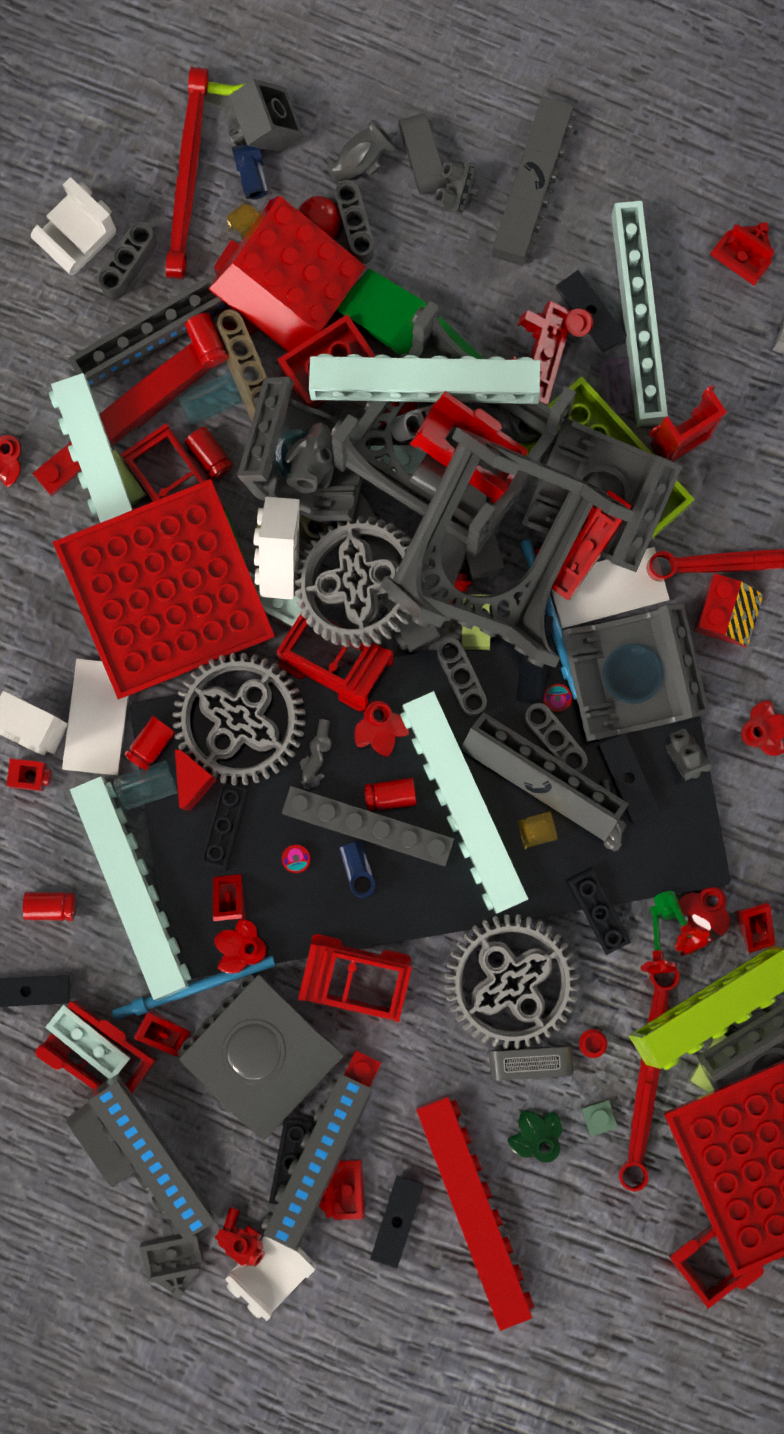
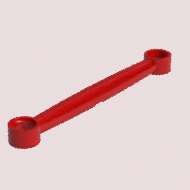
M190 67L189 98L178 163L179 174L176 180L171 245L166 257V278L184 280L186 272L185 251L196 187L204 97H206L208 91V68Z
M784 549L717 553L675 558L669 552L659 551L648 560L646 570L651 579L663 582L668 580L674 573H715L783 569ZM662 557L667 559L671 565V572L664 576L655 573L652 567L655 558Z
M678 969L673 970L674 979L668 986L659 985L655 980V974H649L650 982L654 986V992L647 1023L668 1011L670 990L678 984L680 978ZM642 1058L632 1115L628 1159L618 1170V1179L622 1186L633 1192L642 1190L648 1182V1172L643 1166L660 1073V1068L647 1066ZM637 1165L643 1172V1180L637 1186H630L624 1182L622 1176L628 1167Z

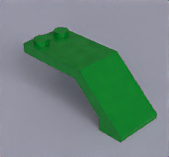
M368 268L349 290L335 312L341 318L348 314L357 328L387 345L398 356H401L404 352L408 354L413 347L414 334H412L414 323L412 320L420 307L425 308L427 303ZM439 316L442 328L465 353L476 359H483L477 351Z

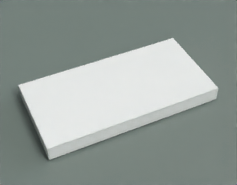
M655 547L646 549L637 572L620 567L609 560L596 562L571 600H566L551 589L561 629L668 602L670 599L665 582L651 579L646 570L648 560L656 553ZM657 557L654 559L652 567L655 573L663 576Z
M76 659L62 769L119 776L129 696L117 699L102 661Z

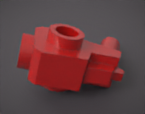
M229 1207L223 1229H219L215 1239L218 1240V1245L225 1250V1254L238 1264L245 1267L252 1265L255 1267L262 1261L265 1252L262 1250L264 1245L260 1240L262 1234L249 1225L246 1229L237 1228L236 1223L240 1210Z

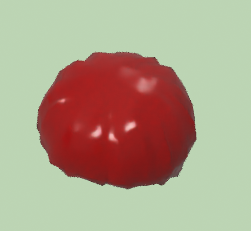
M312 196L305 200L297 209L333 240L337 237L342 226V220L338 205L331 198Z

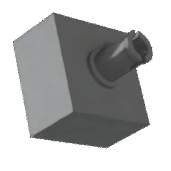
M252 79L229 95L240 124L229 131V136L235 134L230 139L236 146L242 145L246 141L247 146L281 153L304 137L285 87Z

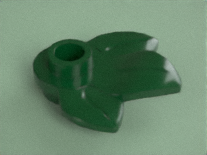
M523 1110L519 1116L520 1133L508 1138L509 1146L517 1155L523 1158L535 1157L543 1163L554 1161L559 1156L561 1149L558 1139L562 1134L563 1126L559 1116L553 1111L542 1119L534 1112ZM545 1142L551 1146L548 1153H542L541 1145Z

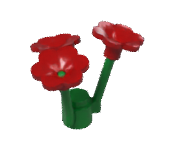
M666 891L654 897L655 905L650 907L653 917L655 951L652 952L653 961L645 962L641 966V971L648 972L649 974L671 973L674 969H677L676 963L664 960V952L661 951L659 916H662L663 920L678 918L682 926V933L677 937L678 941L675 944V948L677 951H682L680 953L681 957L690 955L714 941L712 937L708 938L710 933L707 929H701L700 927L692 928L687 923L675 892Z

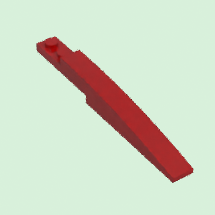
M241 316L250 336L259 330ZM222 323L225 329L235 330L231 323ZM192 343L175 354L100 413L111 447L135 427L139 429L211 369L203 368ZM72 442L68 443L32 473L51 497L74 479L79 472H82L79 462H73L68 446L72 445Z

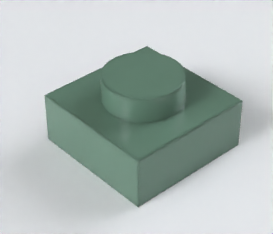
M608 1099L581 1108L590 1136L618 1128Z

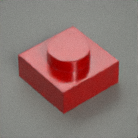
M356 1050L344 1076L370 1088L381 1062Z

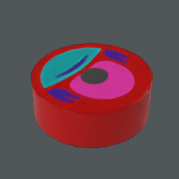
M562 684L549 686L543 697L544 705L554 713L565 711L572 701L570 690Z
M291 845L283 852L282 863L289 872L301 873L310 865V854L301 845Z

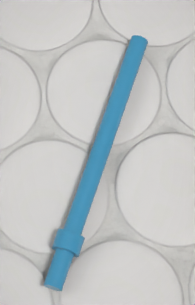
M528 539L520 544L530 569L536 559V553L531 539ZM549 594L545 615L553 617L552 637L559 657H561L560 660L563 666L561 672L564 680L567 679L573 698L576 700L577 695L570 672L567 651L564 646L562 629Z
M271 955L264 958L260 963L247 965L239 973L222 972L189 983L190 988L159 1001L153 1000L152 996L134 999L131 1004L113 1009V1018L116 1021L134 1014L137 1016L146 1014L151 1008L275 967V959Z

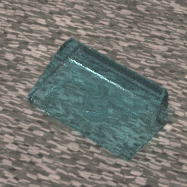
M227 373L177 397L191 425L241 402Z
M167 761L152 765L147 771L140 769L114 779V788L124 811L177 793Z

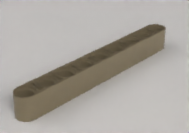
M226 310L219 316L215 327L225 347L224 350L228 354V359L226 360L249 417L253 421L257 406L254 399L259 398L264 378H267L241 315L234 310ZM222 323H231L235 330L225 329ZM233 348L243 349L245 356L235 354ZM244 373H252L256 381H248L244 377ZM288 437L279 443L278 448L284 449L287 452L288 448L295 442L292 437ZM276 453L277 463L281 471L285 475L290 474L292 460L287 463L285 458L279 457ZM300 515L299 536L303 542L311 545V540L318 542L321 539L319 535L310 533L308 530L309 524L316 525L320 532L325 535L327 534L328 525Z

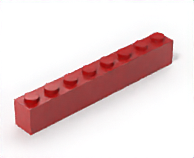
M448 1095L417 1106V1114L499 1330L502 1331L532 1319L530 1310L534 1309L535 1306L529 1291L525 1293L522 1291L519 1282L524 1281V1277L519 1264L513 1265L509 1254L514 1253L508 1236L503 1238L498 1227L502 1226L503 1222L498 1209L492 1210L488 1199L493 1198L487 1181L481 1183L477 1173L482 1170L477 1154L471 1155L467 1144L472 1143L466 1126L460 1128L456 1118L462 1116L456 1099L450 1101Z

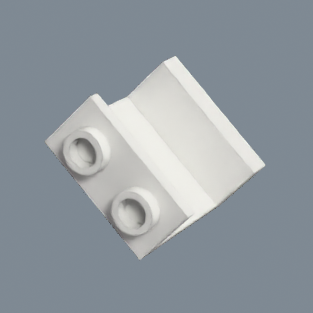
M264 1236L261 1239L264 1245L262 1250L265 1252L262 1261L255 1267L253 1265L245 1267L237 1264L225 1280L228 1282L227 1288L237 1298L242 1296L249 1303L247 1307L255 1317L260 1319L262 1316L267 1321L271 1317L272 1312L305 1277L308 1278L315 1271L317 1264L300 1247L296 1252Z

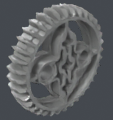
M359 516L357 522L354 519L352 521L348 520L347 525L342 521H338L337 529L328 526V534L325 535L319 532L321 539L318 542L311 540V545L313 546L311 551L304 549V553L308 556L307 559H299V563L304 567L303 569L296 570V574L301 579L294 581L295 585L300 588L294 593L295 596L301 598L296 602L298 607L303 609L300 612L304 618H308L306 623L310 627H314L313 631L318 635L322 634V638L327 641L331 639V642L336 645L342 643L344 647H349L352 643L355 648H360L363 642L366 647H370L372 639L377 644H381L382 635L387 639H391L390 631L392 629L398 633L400 632L398 625L401 622L403 624H408L409 622L405 618L407 613L400 609V604L397 603L389 614L377 623H373L379 617L378 596L388 594L381 587L382 576L385 572L391 571L390 577L394 578L399 565L390 559L374 561L371 546L365 540L360 539L359 536L371 535L388 541L397 549L402 559L412 540L408 536L406 537L401 529L396 530L394 524L389 523L387 525V522L383 519H379L377 522L374 517H369L366 521L364 517ZM341 544L339 548L340 568L321 573L315 582L318 569L325 557L336 546ZM337 583L335 590L328 593L330 585ZM315 597H319L321 601L327 604L345 603L348 619L358 625L359 629H345L329 622L318 609Z
M231 653L230 662L226 663L225 657L221 655L219 656L220 665L216 666L214 660L210 659L209 665L211 669L207 671L203 665H200L199 669L203 673L200 677L195 672L190 674L195 680L193 685L189 681H184L183 683L189 689L188 693L179 690L178 695L185 698L184 702L175 701L174 703L176 707L182 708V712H173L174 718L181 719V722L173 723V728L182 729V732L175 734V739H185V742L178 746L179 749L185 750L189 748L190 751L186 754L191 758L195 756L196 759L194 761L199 765L202 763V768L207 772L211 769V775L214 778L221 774V783L226 784L228 776H231V783L235 786L238 783V777H242L243 785H248V776H252L253 781L259 783V773H262L265 779H269L270 775L267 771L269 768H272L277 774L280 771L275 764L280 761L282 765L287 766L288 762L283 756L285 754L292 758L295 756V753L289 750L291 745L299 748L300 743L293 739L295 736H304L302 731L296 730L297 726L303 727L306 725L304 720H297V716L306 714L305 710L296 709V706L302 705L304 702L302 698L293 699L300 691L298 688L289 691L288 688L294 683L292 678L285 682L282 681L287 675L285 670L280 671L277 675L275 674L278 669L276 663L267 669L268 659L264 658L260 665H258V656L255 654L251 657V661L247 662L246 653L241 654L240 661H237L236 655ZM230 671H250L262 675V679L246 681L235 695L221 687L202 689L211 679ZM270 682L279 689L288 709V727L282 742L279 741L277 725L263 715L272 700V692L268 686ZM253 689H259L263 693L262 699L257 703L248 701V694ZM196 697L200 698L199 708L202 714L215 723L206 740V746L210 752L209 756H206L200 750L191 731L190 715ZM221 697L220 702L225 709L215 707L211 710L212 705L207 698L217 700ZM229 700V701H231V702L234 703V704H239V703L241 702V700H242L243 703H244L249 709H251V710H256V711H255V716H256L257 719H258L259 721H261L262 723H261V724H258L257 722H255L254 720H252V719H251V718H252V715H251V713L249 712V710H248L246 707L241 706V705H237V706L234 708L233 706H231L230 704H228L227 701ZM230 713H233L234 715L237 714L239 716L242 713H244L243 717L248 723V725L238 723L235 726L234 724L236 721L233 719ZM220 714L223 717H225L227 719V725L233 731L237 733H242V731L244 730L245 732L250 734L252 738H248L243 734L239 735L236 738V736L230 730L223 728L224 723L219 717H217V715ZM267 728L266 733L272 741L263 738L257 741L259 737L253 729L264 731ZM222 735L229 736L231 740L230 746L225 750H220L216 746L217 739ZM243 743L259 752H266L276 748V752L271 757L255 766L231 768L216 763L217 759L233 757Z
M505 914L504 923L500 924L498 917L493 916L494 926L489 927L487 920H483L482 924L485 929L480 932L479 928L474 925L472 929L476 935L472 938L469 933L465 932L463 936L468 943L466 945L461 941L456 943L457 947L462 950L461 953L451 951V956L457 959V962H447V967L454 969V972L445 973V978L453 980V983L445 984V989L454 990V993L446 996L447 1001H457V1003L450 1006L452 1012L461 1010L457 1014L456 1020L460 1022L466 1018L467 1021L464 1023L463 1029L466 1031L474 1026L475 1028L471 1033L474 1038L482 1032V1043L485 1044L489 1037H493V1047H497L500 1039L503 1040L504 1049H508L509 1041H513L515 1049H519V1041L524 1040L528 1048L531 1047L529 1038L534 1037L536 1042L540 1044L542 1040L539 1034L544 1032L545 1036L550 1038L552 1035L548 1028L552 1026L556 1031L560 1030V1026L556 1023L557 1019L559 1018L562 1022H567L568 1020L562 1014L563 1010L570 1013L573 1012V1008L567 1004V1001H577L576 996L569 994L570 991L579 990L578 985L571 984L572 980L579 979V975L577 973H570V970L577 968L576 962L567 963V960L571 959L574 955L571 951L563 954L562 951L568 947L566 942H562L559 945L556 944L561 938L559 933L554 934L550 938L549 935L552 932V927L547 926L543 932L540 930L543 924L542 921L538 920L534 927H532V918L530 916H527L525 923L521 924V916L516 914L514 923H510L509 915ZM505 932L524 933L543 942L549 948V951L545 952L539 948H531L515 957L505 943L488 941V938ZM481 944L479 963L487 978L474 987L471 994L472 1004L468 1005L462 988L463 970L472 951ZM493 951H499L503 954V960L498 965H492L488 962V956ZM556 958L561 972V991L553 1010L543 1019L541 1016L545 1010V1001L536 986L550 975L552 959ZM533 959L537 962L542 960L539 964L541 969L537 972L534 969L528 970L531 967L530 961ZM511 962L514 966H519V967H517L516 969L513 970L512 967H508V966H509V963ZM494 973H500V974H499L500 980H498V981L495 983L496 978H495V976H494ZM510 975L512 978L519 977L516 980L517 986L514 988L511 985L505 986L508 983L506 978ZM528 981L530 989L524 990L525 986L523 984ZM488 992L490 995L495 993L493 995L494 1002L489 1004V1002L484 1001L482 1003L484 1000L483 993ZM508 994H511V996H515L514 1001L511 1000L510 997L505 996H507ZM531 998L535 1000V1007L532 1011L525 1012L520 1009L521 1002L524 999ZM508 1006L518 1020L535 1022V1025L519 1031H504L485 1024L474 1013L478 1011L484 1015H493Z

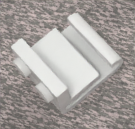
M70 177L63 184L67 196L47 215L50 222L43 228L37 225L33 229L31 238L69 275H74L113 238L116 228L110 216L112 213L110 208L102 200L96 202L91 197L93 193L82 181L77 184Z

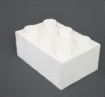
M265 497L264 508L258 509L257 524L261 525V527L255 528L254 545L259 546V548L255 549L254 565L259 566L255 571V585H260V597L294 599V581L297 579L296 570H298L300 499Z
M2 691L0 695V735L45 756L47 751L55 754L67 731L68 723Z

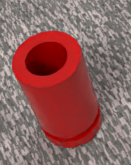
M209 313L195 315L185 322L184 326L203 368L216 367L228 359V354L224 350L225 347Z
M207 427L199 428L186 438L184 443L212 481L225 476L233 468V462L228 458Z
M152 716L131 744L130 750H127L124 755L135 765L147 771L150 768L149 764L155 761L175 734V731Z
M413 778L377 782L373 785L371 783L365 784L366 807L370 812H374V809L380 811L416 806Z
M63 892L24 893V920H74L76 914L75 893H67V895Z

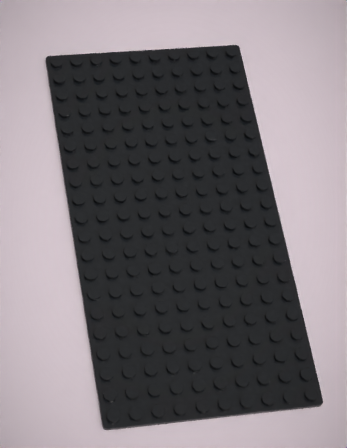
M608 620V621H602V622L590 623V624H585V625H579V626H573V627L562 628V631H563V630H566V629H569V628H576V627L597 625V624H601V623H605V622H610V621H614V620ZM551 637L550 649L559 656L553 637ZM504 639L490 641V650H464L486 695L487 704L484 713L546 751L526 726L524 720L527 709L536 703L544 704L543 700L524 701L517 699L522 653L514 649L516 645ZM455 647L442 650V654L447 659H453L458 655V651ZM628 648L617 652L611 657L606 667L605 675L608 687L616 696L624 700L637 701L647 697L653 692L658 682V668L654 659L640 649ZM438 650L394 657L392 666H385L367 695L368 705L375 701H382L390 707L392 713L400 715L404 712V704L434 691L461 749L471 727L481 715L470 717L462 711L438 660ZM559 660L556 668L547 666L546 689L553 684H562L571 692L567 679L564 680L561 672L563 667L561 660ZM354 664L337 667V670L332 673L345 680ZM458 671L454 675V680L458 684L463 685L469 682L470 677L467 672ZM292 675L286 676L282 680L283 682L290 678L294 681L293 685L288 688L289 691L294 688H298L300 691L293 699L302 698L304 702L302 705L296 706V709H304L306 713L303 716H297V720H304L306 722L305 726H297L296 730L302 731L304 736L294 737L293 740L298 741L300 747L290 746L289 750L295 753L293 758L287 754L283 756L288 762L287 766L282 765L280 761L275 764L279 768V773L276 774L272 768H269L267 771L270 778L265 779L263 774L259 773V783H255L253 777L248 776V785H243L242 777H238L237 785L249 788L226 871L199 863L221 783V774H218L217 781L192 810L185 811L179 808L175 750H180L178 746L185 742V739H175V734L182 732V729L173 728V723L181 722V719L173 717V712H182V708L176 707L174 703L175 701L184 702L185 698L174 695L134 702L129 706L134 740L152 716L175 731V734L155 761L149 764L150 768L146 771L139 767L161 910L166 914L170 925L166 930L170 938H175L180 949V953L176 955L180 965L185 963L191 978L222 973L218 969V965L224 954L215 946L214 937L223 930H235L239 919L213 920V877L242 875L246 918L243 919L251 921L257 927L258 937L266 945L265 958L273 955L275 963L308 958L311 939L314 934L339 938L342 941V946L362 949L471 930L474 925L478 928H483V920H487L489 926H494L493 916H497L499 923L502 924L504 923L505 914L509 915L511 923L514 922L516 914H519L521 921H523L527 916L534 919L580 911L582 908L567 879L590 867H593L612 905L654 898L656 895L666 891H674L675 894L724 886L728 885L731 881L710 771H702L698 778L685 780L666 750V745L672 743L670 735L679 730L686 729L689 736L692 735L707 757L700 716L626 733L660 812L632 823L625 809L620 817L627 825L624 832H622L621 843L623 845L619 848V851L616 850L615 852L607 849L604 846V841L461 750L528 897V900L496 914L494 909H487L482 897L486 891L482 883L476 884L470 869L474 865L471 858H464L458 844L463 841L459 831L453 833L447 817L451 814L447 805L441 806L435 793L439 787L435 779L430 781L423 765L427 764L423 753L418 755L412 743V739L416 738L412 728L408 729L409 735L395 737L394 748L388 757L377 753L372 748L371 743L359 748L356 745L354 735L357 723L364 719V711H357L342 703L338 699L339 693L307 676L303 679H298ZM270 682L268 686L272 692V700L263 715L277 725L279 741L282 742L288 727V709L281 692ZM243 684L221 688L235 695ZM259 689L251 690L248 694V701L252 703L259 702L263 696L262 691ZM572 695L571 704L565 711L552 713L587 756L586 767L580 773L600 786L601 780L612 779V793L621 798L599 748V744L620 735L587 741L579 704ZM470 696L466 700V705L471 710H477L482 706L481 700L476 696ZM196 697L190 715L191 731L200 750L206 756H209L210 752L206 746V740L215 723L202 714L199 708L200 698ZM221 697L217 700L207 698L212 705L211 710L215 707L225 709L220 702ZM229 700L227 701V703L233 706L234 708L237 705L246 707L252 715L251 719L257 722L258 724L262 723L255 716L256 710L249 709L243 703L242 700L239 704H234ZM534 710L530 713V719L534 724H542L545 722V715L542 711ZM374 711V718L376 720H380L381 713L379 711ZM230 713L233 719L236 721L234 724L235 726L238 723L248 725V723L243 717L244 713H242L240 716L237 714L234 715L233 713ZM220 714L217 715V717H219L224 723L223 728L230 730L236 736V738L241 734L247 736L248 738H252V736L244 730L242 731V733H237L233 731L227 725V719ZM319 719L329 720L328 737L331 739L332 747L329 751L322 752L324 762L316 774L322 773L325 778L320 781V785L317 788L304 789L301 783L303 781V770H301L299 762L307 756L310 758L312 755L310 741L311 738L317 735ZM267 728L264 731L253 729L259 737L257 741H260L262 738L272 741L266 733ZM552 732L548 735V741L552 746L557 747L562 745L563 737L557 732ZM227 735L220 736L216 741L217 748L220 750L227 749L231 743L230 737ZM243 743L233 757L217 759L216 763L231 768L251 767L271 757L276 752V748L266 752H259ZM187 748V749L182 750V751L185 752V753H187L188 751H190V749ZM569 754L566 757L568 766L573 769L580 767L581 760L577 755ZM628 773L625 774L624 781L626 783H632V775ZM228 776L226 783L232 784L231 776ZM413 778L416 806L380 811L374 809L373 813L454 838L446 866L443 867L282 814V810L290 786L368 811L364 792L365 784L371 783L373 785L377 782ZM225 820L221 821L219 829L221 831L227 830L228 822ZM363 841L376 882V890L371 897L361 899L352 893L339 847ZM291 845H301L310 854V865L301 873L289 872L283 866V852ZM360 878L355 884V889L360 893L367 892L371 887V882L368 878ZM254 945L249 948L248 954L254 951Z

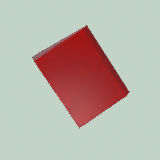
M175 750L179 808L189 811L196 806L217 779L185 752Z

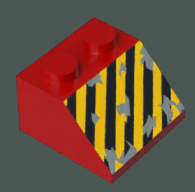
M714 573L709 579L694 632L747 648L764 594L742 581Z

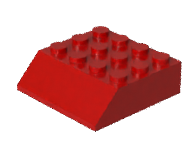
M277 196L268 202L208 290L289 352L323 330L366 266L284 198Z

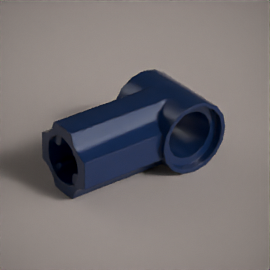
M247 143L233 146L232 151L237 172H240L246 199L256 200L263 198V196L268 194V189L262 168L264 164L260 148L247 146Z
M363 841L339 847L352 893L361 899L371 897L375 893L376 882ZM360 878H368L371 882L370 889L365 893H360L355 889V884Z

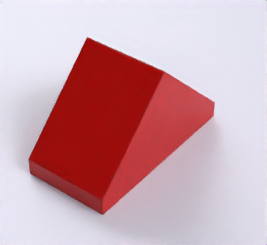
M242 875L213 877V920L224 921L246 918Z
M759 903L734 911L748 953L776 945L769 903Z
M150 1011L146 1014L134 1039L177 1057V1051L181 1048L191 1031L155 1011Z

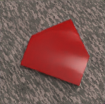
M763 222L759 223L758 226L741 227L739 224L734 225L732 230L724 234L710 255L755 286L771 265V258L775 253L774 249L770 246L768 223Z
M362 1159L340 1160L319 1204V1207L326 1213L325 1216L328 1219L331 1217L334 1220L365 1218Z

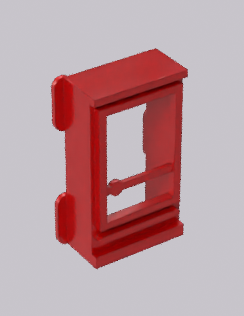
M714 385L704 390L701 396L702 401L693 410L690 419L675 428L667 416L662 420L661 424L651 430L649 436L654 438L650 445L657 456L674 462L712 438V434L722 417L727 414V411L713 392L715 389Z
M446 391L433 404L410 443L414 448L417 446L445 467L448 466L456 450L445 440L452 426L525 456L529 451L501 431V423L482 409H476L475 412ZM477 464L469 483L490 497L492 503H495L508 490L515 476L499 470L496 476L491 471L483 469Z
M167 423L120 454L153 502L161 497H166L168 492L193 475L199 483L209 480L208 474L197 459L187 454ZM168 438L191 471L166 489L162 488L160 493L156 494L134 463V460Z
M300 614L277 649L279 668L298 679H303L307 676L339 693L338 699L342 703L357 711H364L368 705L367 695L385 666H392L394 663L393 652L371 642L370 647H366L362 642L360 648H355L361 650L362 653L344 680L332 672L337 670V664L348 647H342L334 662L329 664L328 671L292 652L308 626L306 623L308 618H304ZM327 619V620H328L329 622H331L332 624H334V625H336V626H338V627L344 628V627L340 626L339 624H337V623H335V622H333V621Z
M314 934L311 939L298 1000L333 1006L394 1020L399 1023L412 970L411 957L408 954L391 950H383L381 954L350 948L342 946V941L339 938ZM336 957L351 961L348 965L349 973L343 997L328 994ZM356 962L399 972L390 1008L347 998L352 975L356 970Z
M76 1000L70 1001L68 1004L70 1009L90 1025L93 1024L103 1032L105 1037L109 1036L143 1060L126 1084L133 1095L158 1059L126 1038V1034L109 1021L101 1020ZM53 1033L35 1051V1055L55 1070L63 1067L93 1090L104 1083L84 1069L85 1066L90 1064L84 1058L81 1065L70 1059L68 1056L72 1049Z
M711 1225L668 1256L708 1309L734 1288L745 1289L764 1273L763 1266L736 1278L731 1272L708 1290L685 1259L715 1236Z

